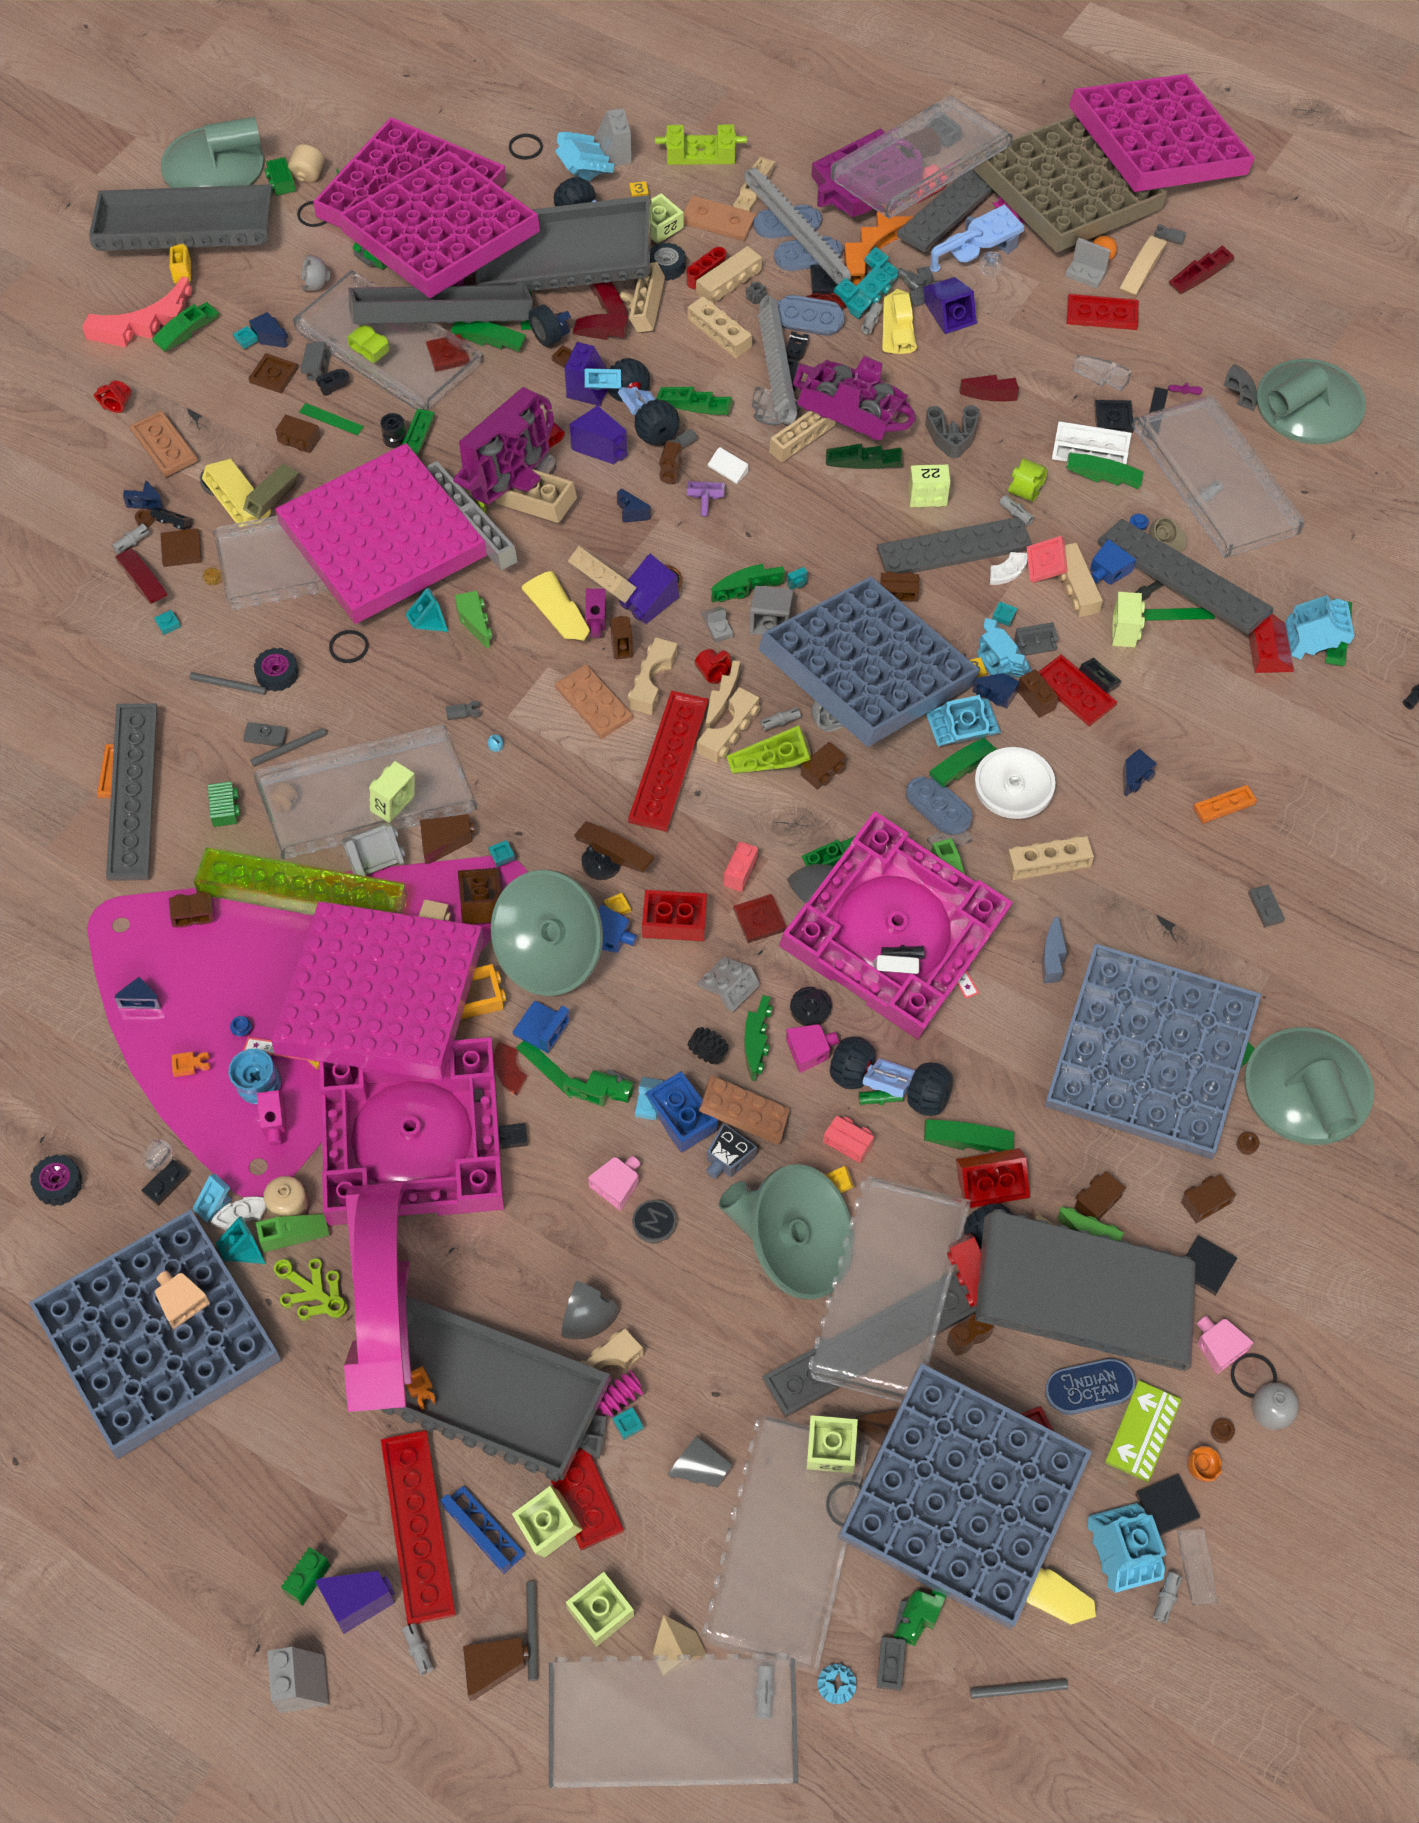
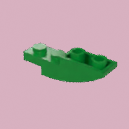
M208 302L198 307L193 304L170 320L152 338V341L165 352L191 338L193 331L217 319L219 312Z
M762 563L736 571L720 580L711 588V601L713 603L736 598L740 599L749 596V590L755 589V586L768 587L784 584V567L764 569Z
M855 836L842 842L837 839L802 855L805 865L826 864L835 866L851 845Z
M762 995L757 1013L748 1011L745 1025V1062L750 1078L755 1082L758 1074L762 1075L765 1064L762 1062L763 1056H768L770 1044L767 1043L768 1035H765L768 1026L765 1021L767 1017H771L773 1006L770 1005L771 997Z

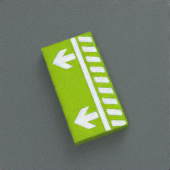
M1138 1380L1105 1463L1148 1483L1182 1399Z

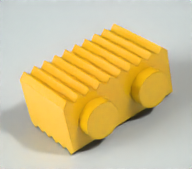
M184 244L170 247L169 268L173 283L175 284L179 282L181 277H187L189 282L191 281V258L188 247Z

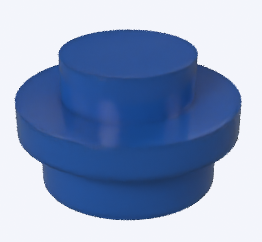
M1134 514L1130 518V523L1143 531L1147 528L1149 520L1143 514Z
M243 1016L235 1017L230 1023V1030L237 1037L246 1036L252 1028L250 1020Z

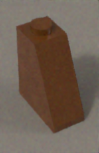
M469 814L420 820L425 864L435 862L472 842L471 834H475L474 821H469Z
M521 1637L463 1646L469 1700H476L525 1668V1660L529 1659L527 1644L523 1645Z

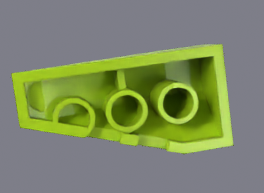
M796 726L729 754L727 759L733 774L788 768L811 760V749L805 733L800 726Z

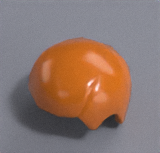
M1109 236L1096 238L1093 243L1110 249L1109 259H1114L1117 253L1116 241Z
M1199 1446L1189 1454L1187 1468L1190 1475L1196 1480L1202 1482L1214 1481L1222 1473L1221 1458L1218 1452L1211 1447Z

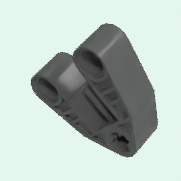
M973 405L966 406L963 409L961 433H959V426L955 424V421L947 425L948 433H946L942 409L938 406L929 407L926 413L925 426L935 446L951 458L961 457L972 445L978 424L979 409Z

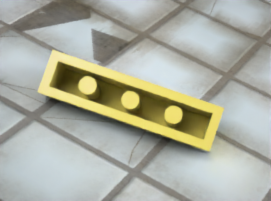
M231 459L205 466L202 476L203 481L242 531L254 528L268 518L271 510L267 511L260 519L243 510L246 497L254 488Z

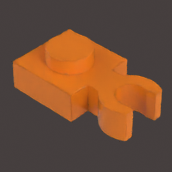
M193 1052L171 1055L174 1077L194 1075L197 1068L203 1071L210 1069L209 1063H202L203 1060L210 1059L207 1052L200 1053L197 1057H194Z
M423 1366L411 1371L412 1383L405 1385L412 1399L418 1396L417 1402L422 1410L425 1409L423 1404L425 1399H430L433 1405L436 1404L434 1394L429 1391L433 1389V1386Z

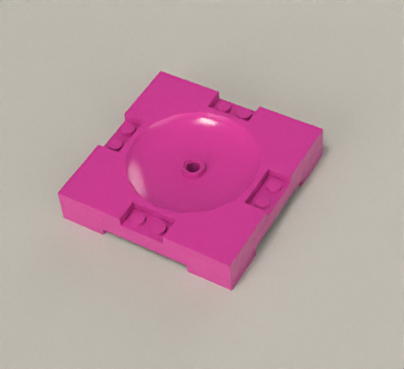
M874 811L852 840L851 845L784 931L779 947L828 980L834 979L865 1000L868 1007L918 1040L1002 922L1013 902L979 879L975 882L908 838L909 833ZM892 922H898L900 926H896ZM924 945V959H919L918 974L878 971L873 966L874 959L881 955V947Z
M491 1037L454 1040L443 1081L319 1061L323 1152V1213L327 1226L348 1224L346 1193L350 1186L404 1182V1193L400 1202L399 1216L436 1212L438 1216L504 1210L494 1051ZM474 1089H483L485 1096L481 1098V1102L475 1103ZM409 1128H414L411 1132L406 1131Z

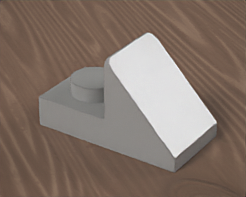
M718 606L701 612L715 643L733 638V632L726 620L725 608Z

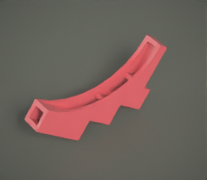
M181 277L177 285L165 297L144 309L120 315L89 314L82 326L86 339L121 347H127L133 335L152 339L155 333L159 331L160 326L164 327L170 320L184 311L186 301L192 294L189 278Z

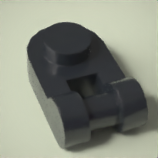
M791 332L786 350L787 359H798V361L803 359L809 341L808 334L799 335L797 332Z
M337 369L316 378V383L321 387L320 390L324 396L330 395L334 390L347 386L350 382L349 373L344 369Z

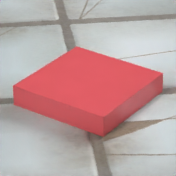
M1062 536L1027 546L1029 577L1032 583L1068 572L1065 540Z

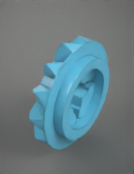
M830 1664L819 1675V1693L829 1703L843 1704L849 1701L856 1691V1677L850 1668L842 1664ZM837 1674H840V1682L845 1685L840 1686L836 1694L834 1685L830 1684V1681H834Z

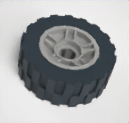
M661 243L650 249V263L657 262L665 276V281L675 280V278H679L684 273L686 255L684 250L676 244Z

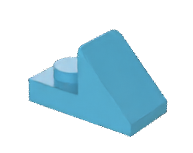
M584 369V388L594 390L620 389L621 370Z
M642 1077L639 1084L635 1117L651 1120L657 1119V1114L645 1093L664 1082V1080Z
M216 1174L210 1175L192 1209L205 1222H210L220 1209L231 1203L232 1199L227 1195L230 1187Z

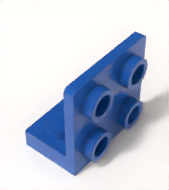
M533 1001L513 1030V1035L549 1053L570 1022L569 1009L561 1006L557 1012L537 1001Z

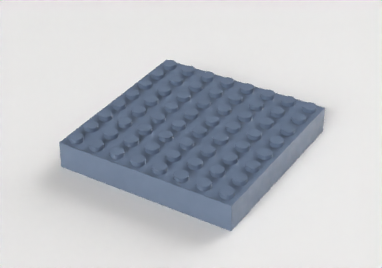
M871 576L764 632L758 649L867 747L972 687L980 670Z
M1095 944L1044 1107L1213 1159L1219 1144L1261 994Z
M191 1209L29 1302L109 1448L117 1459L281 1361L277 1350ZM164 1271H168L172 1277L183 1273L205 1293L210 1303L175 1329L171 1327L155 1294V1290L161 1286L157 1281V1276Z
M921 1363L908 1386L839 1531L837 1539L996 1623L1011 1629L1015 1627L1092 1451Z

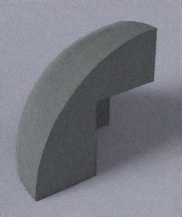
M1233 364L1227 373L1224 386L1240 392L1237 405L1254 411L1257 403L1255 383L1244 368Z
M826 864L805 866L791 874L787 881L796 895L804 903H807L834 866Z
M576 1281L564 1315L561 1337L567 1339H586L596 1336L611 1326L620 1310L613 1300L602 1298L601 1292L597 1289Z

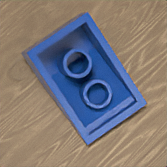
M682 1071L645 1093L666 1132L681 1153L717 1131L718 1120L699 1111L702 1098Z

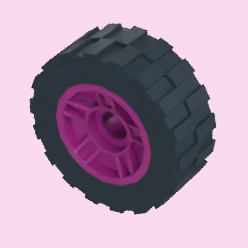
M272 648L265 650L263 653L261 652L254 663L257 682L262 687H266L268 691H283L286 688H290L298 679L299 670L296 658H294L292 653L283 648Z
M64 1155L45 1157L44 1160L38 1162L30 1175V1184L37 1198L40 1201L42 1200L44 1204H50L51 1206H61L76 1198L82 1188L83 1180L76 1163Z

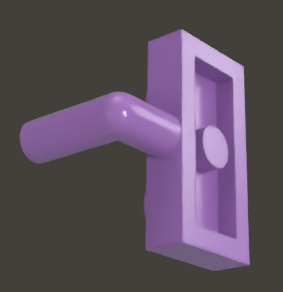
M688 481L687 496L701 497V516H708L709 497L713 499L724 497L725 483Z

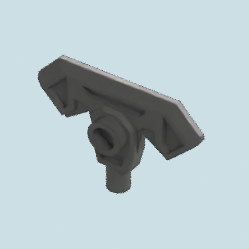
M929 267L918 268V274L911 271L907 272L902 268L897 271V274L904 278L903 281L908 285V288L912 290L909 292V296L913 306H920L925 302L923 287L931 285L934 278Z

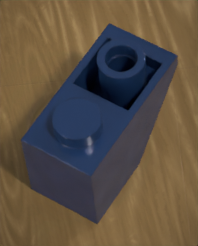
M268 312L249 320L250 329L258 336V342L261 345L283 348L288 346L286 340L288 335L285 329H281L276 318H272Z
M1004 673L979 677L974 681L972 692L988 699L997 706L1007 709L1018 693L1020 681Z
M1140 749L1125 760L1123 767V791L1126 797L1132 792H1137L1141 788L1142 783L1150 781L1156 773L1154 771L1157 763Z

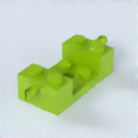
M734 124L717 125V135H684V125H667L665 137H655V144H665L667 148V165L735 164L736 143H747V136H736Z

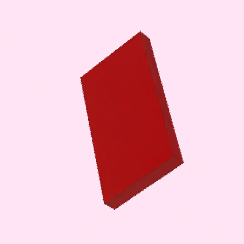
M1068 294L1066 324L1137 330L1139 300Z
M1062 654L1038 672L1058 695V701L1089 727L1117 705V701L1102 690Z
M582 1448L578 1449L564 1480L550 1481L553 1488L560 1491L583 1529L574 1536L580 1551L623 1533L624 1529L591 1454Z

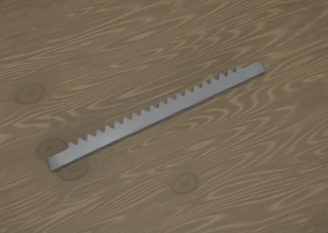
M757 168L746 170L744 177L747 185L837 284L844 278L851 281V274L843 264V259L839 258V254H835V250H831V245H827V241H822L823 237L819 236V232H815V228L811 227V223H807V219H803V215L799 214V210H795V206H791V201H787V197H783V193L779 192V188H775V184H771V180H767L768 176L762 175Z
M766 295L759 304L758 317L760 319L758 321L760 322L759 326L761 327L760 331L762 332L761 336L763 337L762 341L765 347L764 355L766 356L765 360L767 361L766 365L768 366L767 370L769 371L768 375L771 381L769 384L772 386L770 389L773 391L771 394L774 400V410L777 412L778 420L788 426L796 419V403L777 300Z

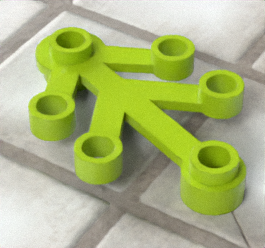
M314 1258L308 1264L312 1273L313 1285L295 1273L288 1260L282 1259L275 1263L274 1272L279 1279H288L305 1291L296 1294H282L280 1303L283 1308L288 1309L295 1303L313 1300L323 1303L322 1305L312 1307L307 1305L300 1306L297 1314L299 1319L303 1321L309 1320L313 1315L326 1313L331 1318H339L346 1313L347 1302L343 1297L339 1296L338 1283L340 1282V1276L337 1271L332 1270L326 1274L327 1283L330 1285V1296H328L322 1289L321 1271L323 1265L321 1260ZM318 1263L319 1267L317 1269H313L312 1265ZM282 1269H288L287 1273L281 1274L280 1272ZM333 1275L337 1276L336 1280H334V1281H330V1280H329V1278H330L331 1276H333ZM290 1298L291 1301L289 1303H283L284 1299ZM339 1305L340 1308L338 1310L332 1309L333 1306ZM303 1310L308 1311L307 1315H300Z

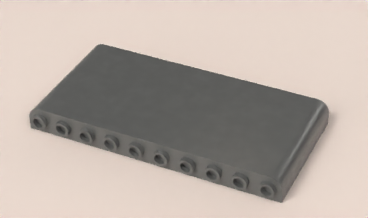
M272 184L98 191L89 233L90 243L98 251L163 249L178 244H184L188 248L262 245L268 239L273 198Z
M650 195L531 209L538 214L540 232L477 269L475 285H526L528 291H538L541 289H556L558 287L591 285L593 283H608L610 281H625L647 277L650 270L652 211Z
M996 1209L984 1217L975 1321L1186 1371L1191 1368L1196 1262L1187 1256L1178 1257L1171 1255L1167 1251L1158 1252L1151 1250L1147 1246L1138 1247L1131 1245L1128 1241L1110 1240L1107 1236L1090 1235L1087 1231H1074L1064 1225L1054 1226L1044 1220L1035 1221L1027 1219L1024 1215L1007 1214L1004 1210Z
M407 1296V1326L411 1371L423 1366L433 1386V1389L429 1391L434 1394L436 1404L433 1405L430 1399H425L423 1401L425 1409L422 1410L417 1402L418 1396L412 1399L405 1385L406 1407L380 1410L391 1416L397 1414L401 1416L402 1420L410 1424L417 1422L427 1431L433 1432L437 1430L442 1432L441 1435L447 1439H459L467 1447H479L489 1456L495 1457V1455H499L509 1464L516 1465V1463L524 1465V1468L529 1472H541L545 1474L546 1478L557 1482L558 1479L564 1480L611 1381L610 1374Z

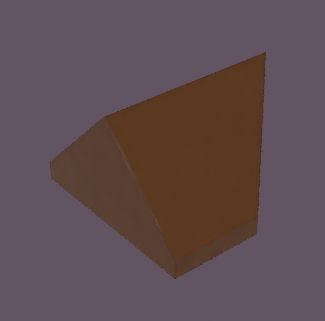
M897 1410L856 1416V1419H858L857 1429L881 1445Z

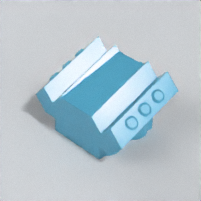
M572 132L558 133L556 142L559 147L555 152L572 174L590 182L599 174L613 173L614 163H608L609 156H606L599 147L600 143L594 142V136Z
M1328 595L1295 605L1293 613L1289 614L1285 621L1291 656L1302 659L1305 653L1314 656L1319 651L1332 647L1337 648L1341 641L1350 644L1355 636L1348 602L1341 599L1331 601Z
M985 618L984 629L986 632L979 638L980 647L977 650L978 658L981 657L990 675L1004 673L1010 677L1019 678L1032 671L1025 655L1021 654L1018 646L1005 630L1000 628L998 622Z
M980 695L949 701L941 707L926 713L938 747L968 742L1001 733L989 700L981 699Z
M1135 1503L1088 1516L1087 1529L1093 1532L1092 1544L1095 1545L1101 1560L1102 1572L1108 1576L1107 1587L1116 1593L1164 1580L1165 1566L1162 1557L1166 1555L1154 1518L1152 1515H1147L1144 1508Z

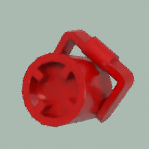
M113 380L109 385L97 388L93 396L103 409H108L114 413H121L132 391L125 383Z
M706 649L698 654L694 663L709 683L719 684L722 675L729 676L731 673V656L725 650L717 654L713 649Z

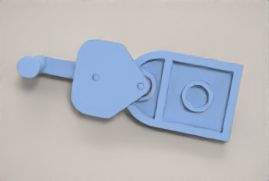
M1004 204L974 219L969 224L967 231L957 233L934 247L931 251L930 269L932 272L939 271V256L949 251L958 261L969 262L978 257L980 247L989 248L1024 232V225Z

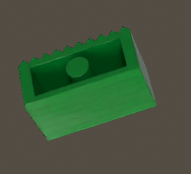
M286 157L267 160V168H264L266 178H270L268 183L272 184L275 195L296 191Z
M232 781L208 784L210 819L213 827L237 824V816H240L239 804L235 802L236 799H239L238 788L233 787Z
M311 1547L307 1548L304 1556H301L302 1559L298 1560L299 1564H295L296 1568H293V1572H290V1576H287V1580H284V1584L281 1585L285 1595L301 1606L304 1605L316 1588L317 1584L315 1581L323 1578L331 1566L326 1557Z

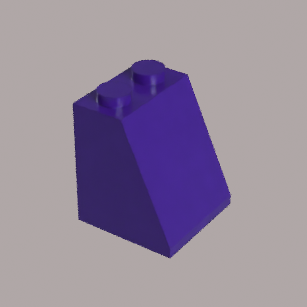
M956 277L923 287L925 305L944 334L977 324L974 290Z
M576 342L565 366L566 398L601 406L608 390L584 388V369L607 368L594 346Z
M598 405L569 424L571 449L573 451L613 465L627 456V431Z
M650 553L627 580L636 589L626 603L619 600V603L624 609L631 611L636 620H641L644 624H647L679 598L677 576Z
M378 1571L319 1578L315 1581L343 1634L395 1604L392 1596L395 1595L392 1585L387 1576L381 1577Z

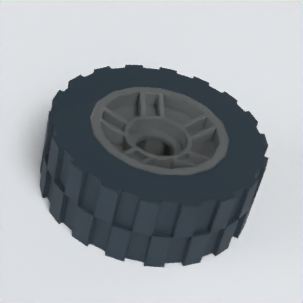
M542 304L529 311V324L539 343L549 347L561 340L562 334L559 322L548 306Z

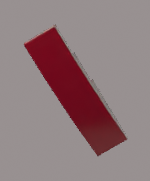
M1222 245L1212 254L1208 252L1198 262L1196 260L1191 262L1172 278L1169 284L1182 294L1219 272L1234 260V255Z
M611 281L589 285L594 296H597L602 309H605L607 314H628Z
M132 548L115 556L117 563L125 570L127 577L150 604L168 596L157 578Z

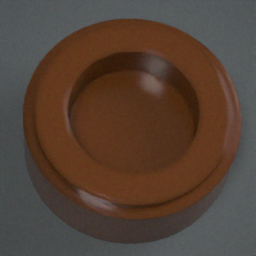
M141 509L136 512L135 520L138 526L144 524L146 527H149L154 523L155 518L150 516V509Z
M1252 1132L1240 1134L1236 1142L1238 1150L1246 1155L1255 1153L1260 1144L1259 1138Z
M1218 1419L1211 1426L1210 1433L1216 1442L1228 1443L1235 1434V1428L1229 1420Z

